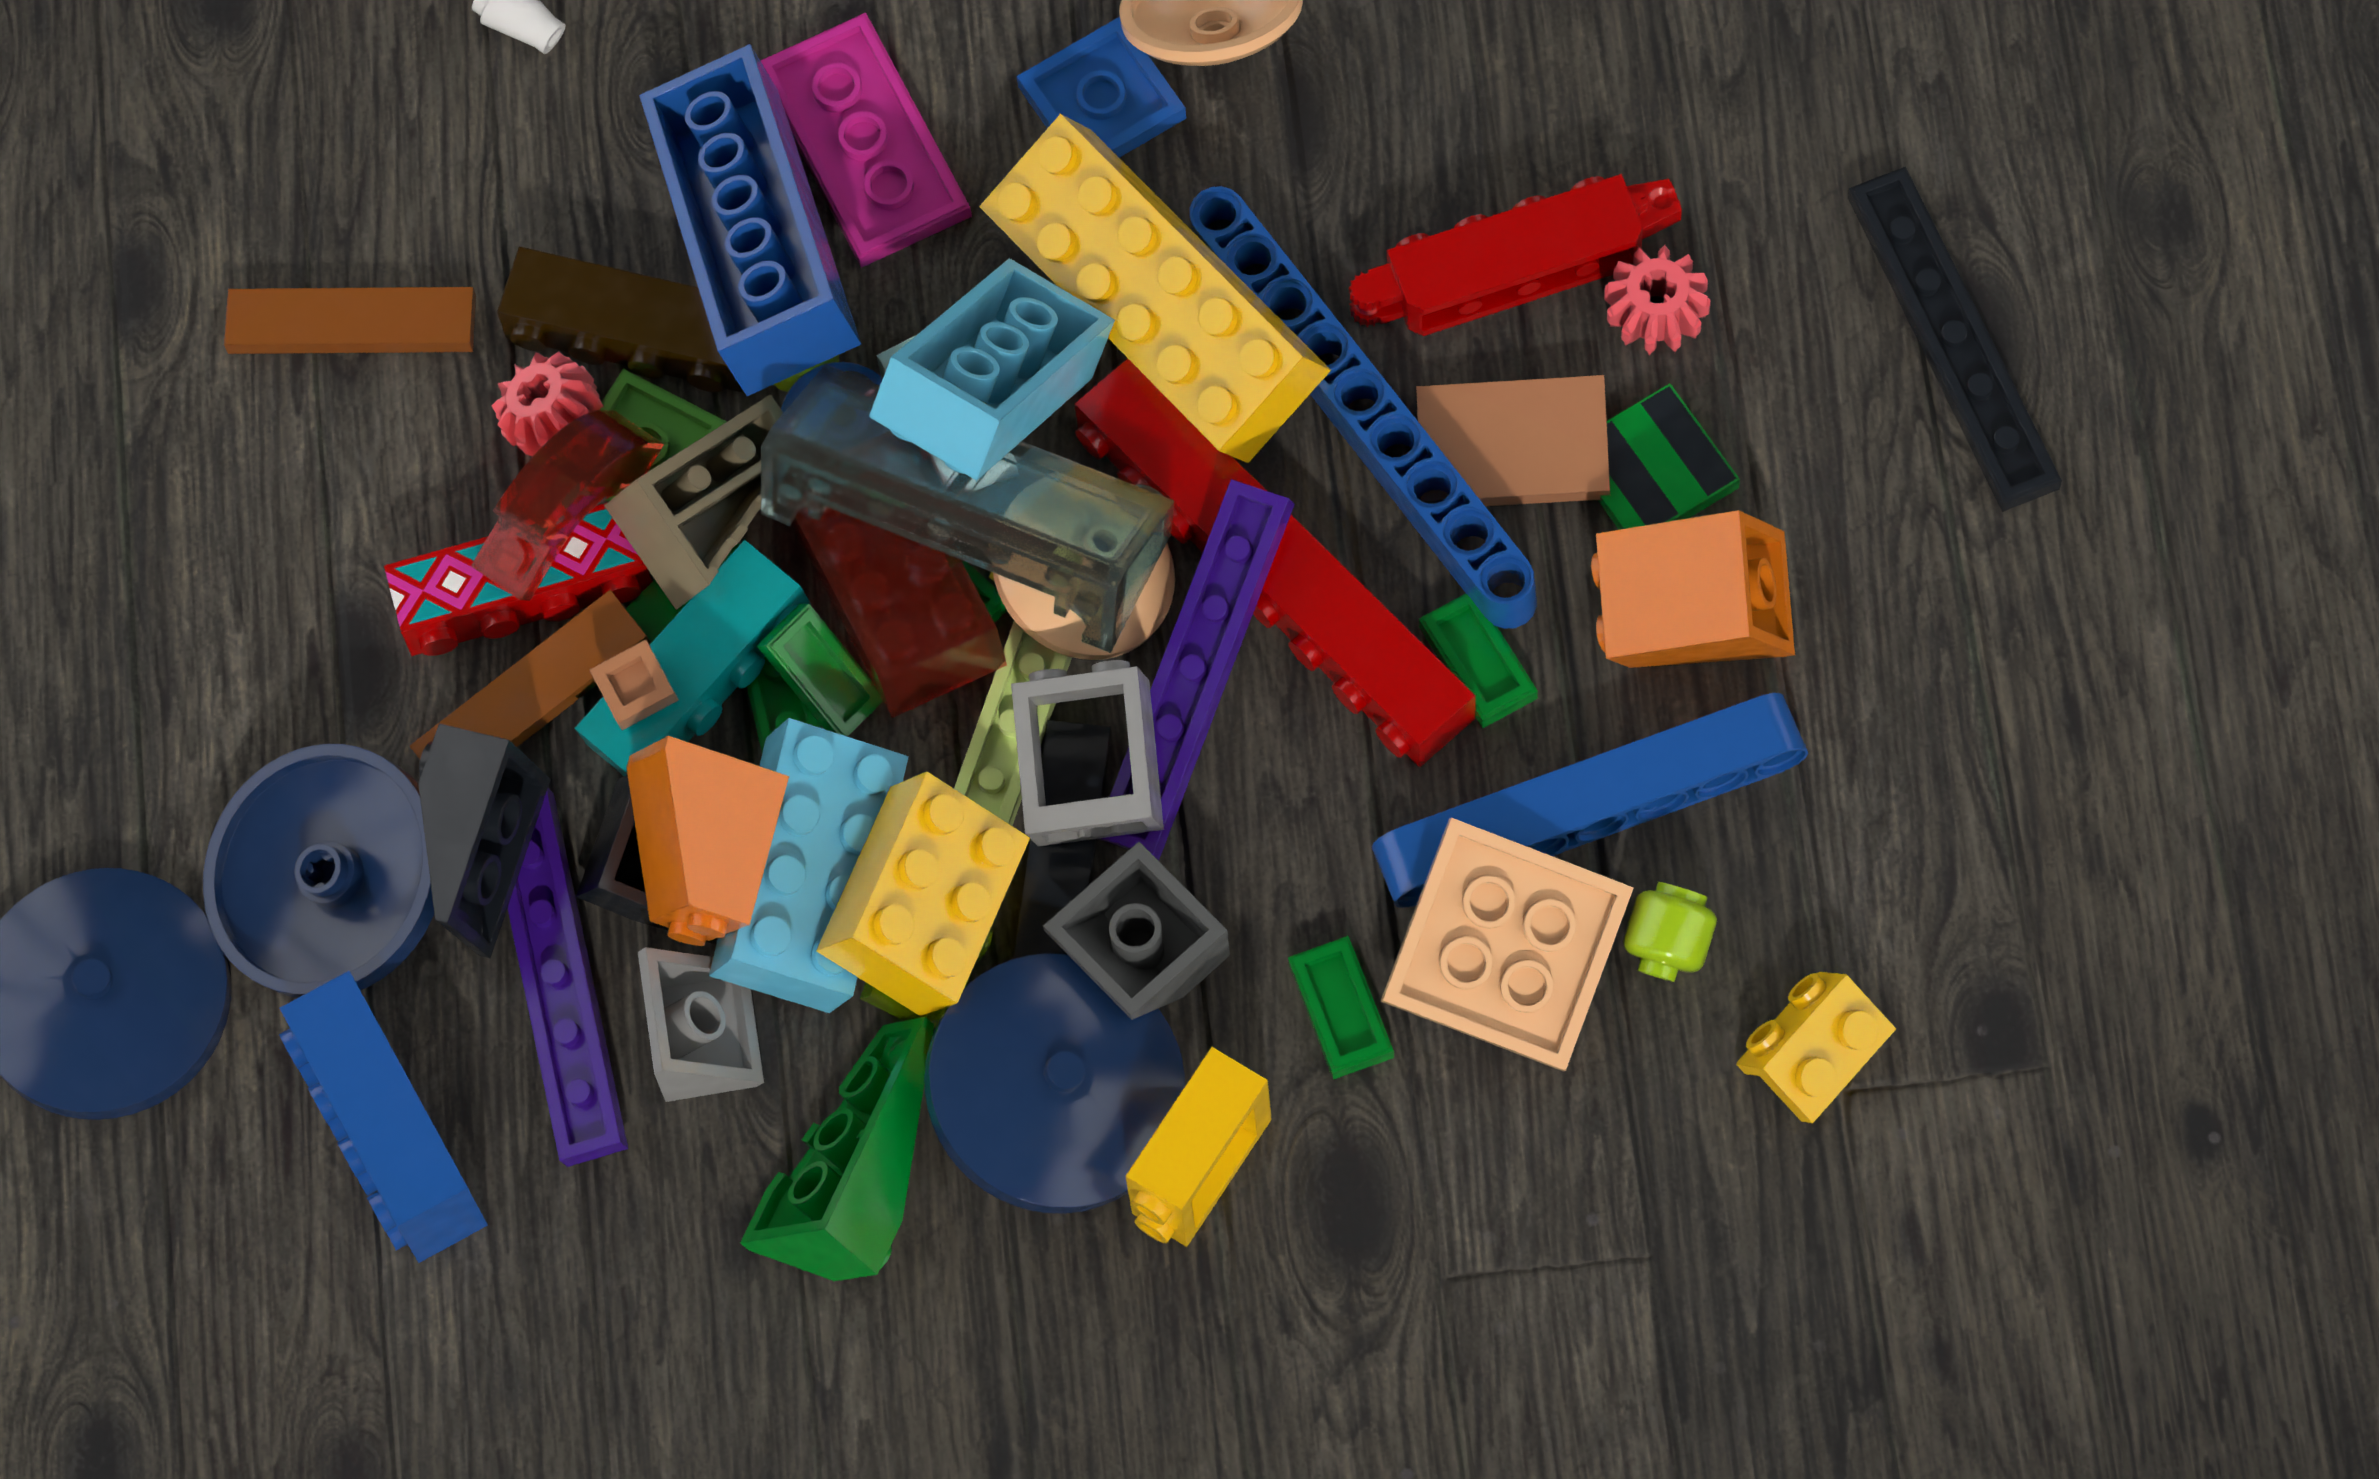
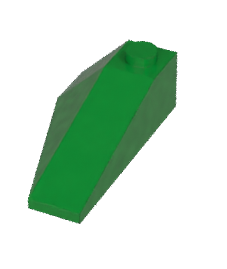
M927 1017L885 1024L880 1028L839 1086V1094L844 1098L840 1106L821 1125L813 1123L801 1139L810 1148L789 1177L784 1173L778 1172L765 1190L740 1242L747 1250L832 1281L877 1275L879 1270L886 1264L892 1252L891 1244L903 1221L925 1084L926 1057L934 1024Z

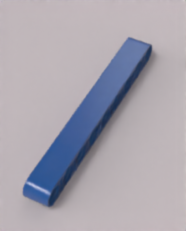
M1222 186L1210 187L1201 191L1193 199L1189 208L1192 231L1277 316L1287 309L1296 308L1302 310L1303 313L1298 318L1282 321L1317 356L1327 353L1339 356L1334 363L1327 365L1331 371L1311 392L1312 398L1485 618L1494 626L1503 629L1517 628L1526 624L1533 617L1537 608L1534 571L1526 557L1243 199L1232 189ZM1217 220L1233 222L1228 228L1214 231L1207 229L1212 222ZM1252 264L1268 266L1264 272L1257 275L1242 273L1246 267ZM1358 399H1369L1375 402L1370 409L1365 411H1353L1347 408L1353 401ZM1395 444H1404L1412 448L1406 455L1392 458L1383 454L1388 447ZM1430 490H1441L1448 494L1443 501L1437 504H1428L1419 499ZM1469 536H1476L1485 541L1480 548L1465 551L1455 546L1461 539ZM1503 583H1514L1523 588L1517 595L1508 598H1502L1492 593L1497 586Z

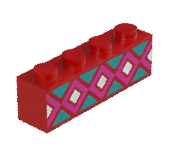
M606 503L384 565L401 634L411 656L421 653L427 656L442 655L454 650L460 642L481 636L490 639L502 638L516 632L520 625L541 619L562 621L575 616L580 611V608L591 605L609 590L612 591L620 603L629 602L637 598L641 591H644L652 583L650 571L604 505Z

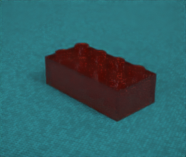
M895 435L780 487L792 526L891 718L1007 666L997 627Z

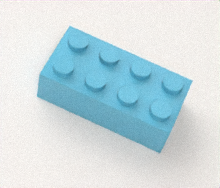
M1009 258L891 356L869 417L890 429L896 437L914 443L944 461L950 469L966 474L977 481L1092 379L1115 319Z
M788 718L766 737L759 766L787 775L789 779L750 925L725 934L724 938H718L709 973L710 977L827 1013L832 1012L853 997L857 977L816 952L890 787L903 782L909 756Z

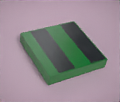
M1670 383L1607 421L1610 495H1600L1598 502L1618 530L1691 518L1734 492L1740 486V479Z

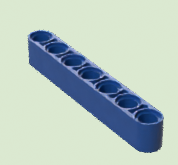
M1769 693L1404 825L1379 837L1373 843L1372 850L1396 907H1413L1418 903L1450 818L1554 856L1784 772L1803 761L1807 757L1808 751L1783 694Z

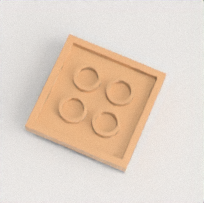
M1450 818L1381 1002L1555 1069L1566 1071L1631 897L1633 887L1457 819Z

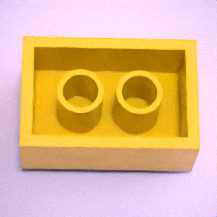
M924 772L891 786L816 952L919 1016L957 1004L1030 837L929 772Z

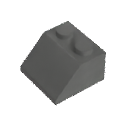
M1140 842L1136 843L1043 925L1044 931L1131 1020L1183 998L1230 956L1227 929Z

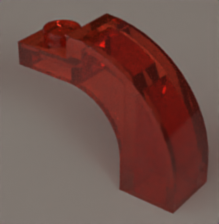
M596 410L573 420L536 452L502 495L493 510L500 518L471 566L519 600L530 601L562 546L581 520L602 501L618 495L632 482L646 474L664 444L616 411Z

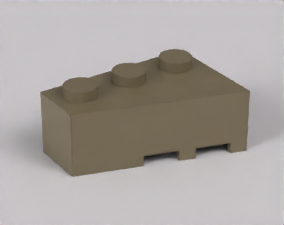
M770 394L636 479L604 506L677 610L709 586L719 572L717 570L731 549L740 542L747 532V527L762 505L770 499L806 445Z

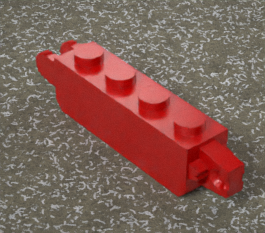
M1622 174L1607 179L1596 176L1584 179L1575 184L1570 191L1548 198L1542 195L1528 197L1518 202L1511 210L1490 217L1483 214L1467 217L1450 230L1431 236L1425 233L1408 236L1397 243L1394 248L1387 250V264L1369 269L1366 274L1361 272L1360 276L1355 275V280H1351V286L1349 287L1351 317H1354V322H1359L1360 326L1366 325V327L1369 325L1375 326L1376 323H1387L1403 317L1408 330L1426 336L1611 276L1618 261L1634 265V253L1639 247L1642 249L1643 239L1681 221L1682 208L1670 179L1626 186Z

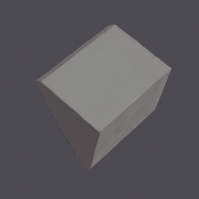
M647 947L638 951L654 1075L665 1102L753 1088L763 1084L764 1078L751 989L710 977L709 973L713 957Z

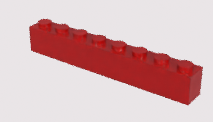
M1128 358L1075 403L1078 425L1075 433L1080 443L1096 459L1100 460L1106 456L1120 470L1117 475L1127 491L1141 502L1148 498L1162 512L1160 519L1167 530L1183 544L1190 539L1202 552L1204 551L1231 479L1267 491L1232 456L1218 451ZM1290 515L1253 615L1267 628L1276 625L1291 640L1288 643L1289 648L1307 669L1314 671L1319 667L1334 682L1332 690L1339 701L1354 714H1358L1362 710L1378 726L1375 729L1376 734L1391 753L1399 758L1406 754L1419 767L1423 766L1475 720L1476 696L1309 531Z

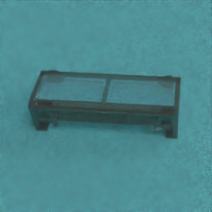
M825 364L771 427L761 445V515L790 526L801 508L808 507V516L820 520L826 507H829L1054 596V614L1066 618L1069 610H1072L1082 619L1086 626L1082 634V642L1109 653L1112 652L1171 535L1174 500L1164 497L1159 491L1150 486L1130 484L1023 441L977 481L966 474L950 469L941 459L912 442L896 437L890 429L869 417L880 385L873 383L867 376L856 371L844 372Z

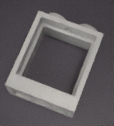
M1110 660L1099 662L1091 666L1092 673L1067 676V671L1062 669L1039 670L1029 674V681L1011 684L1025 835L1030 837L1038 847L1164 830L1150 683L1143 672L1137 666L1130 667L1128 661ZM1124 694L1134 794L1046 806L1037 706Z

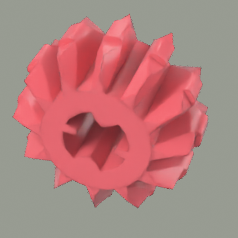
M1664 245L1658 251V257L1650 259L1647 253L1639 247L1634 253V265L1618 261L1613 273L1615 281L1608 282L1605 286L1604 300L1607 304L1611 305L1607 309V321L1610 327H1623L1621 339L1625 345L1641 337L1645 339L1644 347L1650 355L1655 351L1657 341L1664 340L1667 346L1676 352L1681 346V334L1696 338L1701 332V321L1699 318H1704L1709 314L1710 299L1704 294L1707 291V277L1705 273H1691L1693 260L1689 254L1675 262L1670 261V250ZM1651 297H1663L1664 303L1651 302Z
M559 351L549 359L536 352L530 366L526 368L514 364L516 375L511 381L498 383L502 397L492 405L496 418L499 420L497 425L502 429L501 434L512 446L516 445L526 455L532 456L535 460L540 459L546 453L560 459L565 446L569 444L581 448V434L584 431L598 428L593 415L603 407L592 375L584 366H579L570 357L564 356Z

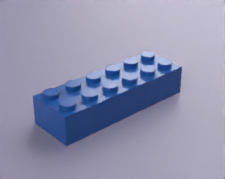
M751 44L639 95L717 350L746 396L861 345L778 89Z

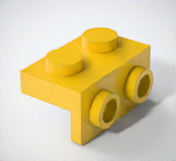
M1818 972L1812 973L1800 980L1788 995L1790 1003L1775 1020L1765 1022L1750 1035L1746 1042L1748 1050L1736 1063L1744 1074L1760 1076L1801 1122L1814 1123L1896 1030L1891 1022L1847 974Z

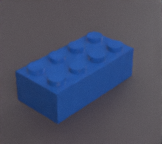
M347 971L280 1007L279 1009L290 1028L280 1033L279 1036L305 1080L311 1096L338 1141V1146L368 1196L367 1199L396 1251L408 1244L416 1260L420 1263L488 1226L351 972Z

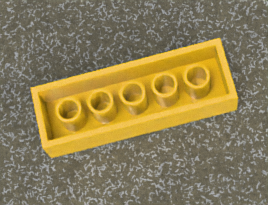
M1062 114L1054 120L979 206L1058 287L1115 319L1108 337L1111 342L1220 452L1249 463L1331 371L1091 129Z

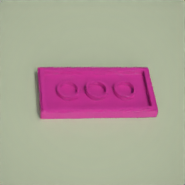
M866 13L761 60V63L778 89L795 143L861 268L972 217L971 208Z

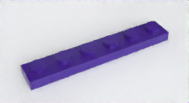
M1232 479L1230 480L1150 690L1164 830L1098 838L1101 841L1130 850L1136 843L1140 842L1159 861L1295 504L1289 498ZM1129 747L1110 797L1134 794Z
M548 788L507 909L560 1162L570 1167L628 1149L555 797L554 793Z

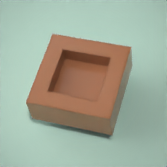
M647 640L590 669L607 705L622 730L679 700Z

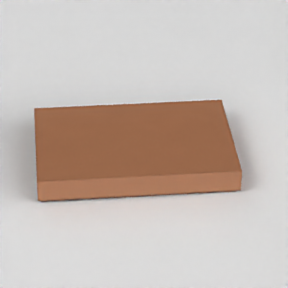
M1604 375L1416 386L1418 422L1485 506L1600 500V495H1610ZM1430 490L1421 496V501L1428 504H1437L1443 501L1448 494L1441 490Z

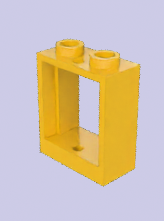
M1211 1047L1125 1176L1131 1211L1133 1215L1137 1216L1134 1222L1144 1233L1162 1243H1168L1170 1238H1173L1186 1247L1189 1245L1272 1120L1267 1079Z

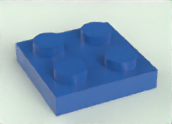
M1120 17L1017 76L1018 88L1046 128L1062 114L1091 129L1119 158L1186 119L1185 106L1148 54L1133 46L1125 37Z

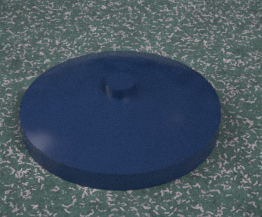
M319 744L300 748L278 757L252 775L234 794L223 810L209 841L203 871V896L207 919L218 945L229 961L251 980L271 990L295 998L303 996L347 971L351 972L359 989L363 990L380 981L397 968L417 946L434 916L418 782L401 767L372 751L346 744Z
M98 868L70 873L38 887L22 898L0 920V1076L13 1090L34 1105L55 1114L78 1119L101 1120L132 1115L165 1101L182 1089L198 1074L212 1056L225 1029L231 1004L232 988L228 958L218 945L204 912L190 897L170 883L153 875L122 868Z
M1037 954L1012 959L999 964L981 974L964 988L958 1003L949 1006L934 1031L926 1057L924 1083L927 1109L937 1137L948 1156L972 1182L999 1200L1016 1207L1043 1213L1066 1214L1098 1208L1128 1193L1125 1176L1185 1088V1073L1182 1056L1175 1036L1159 1009L1131 1020L1069 955Z

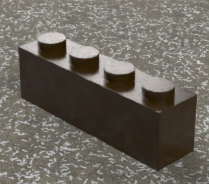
M518 247L497 310L505 337L510 339L515 345L530 351H543L547 347L569 352L573 358L591 365H601L604 361L626 365L634 373L647 378L659 379L664 374L686 379L694 387L708 392H720L723 388L742 392L741 386L717 350L698 287Z

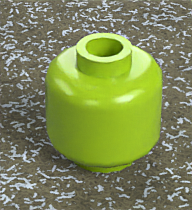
M1658 882L1655 891L1648 890L1638 894L1623 938L1625 950L1629 954L1641 959L1637 971L1675 982L1678 971L1691 973L1702 968L1717 924L1715 913L1705 907L1708 897L1663 882Z

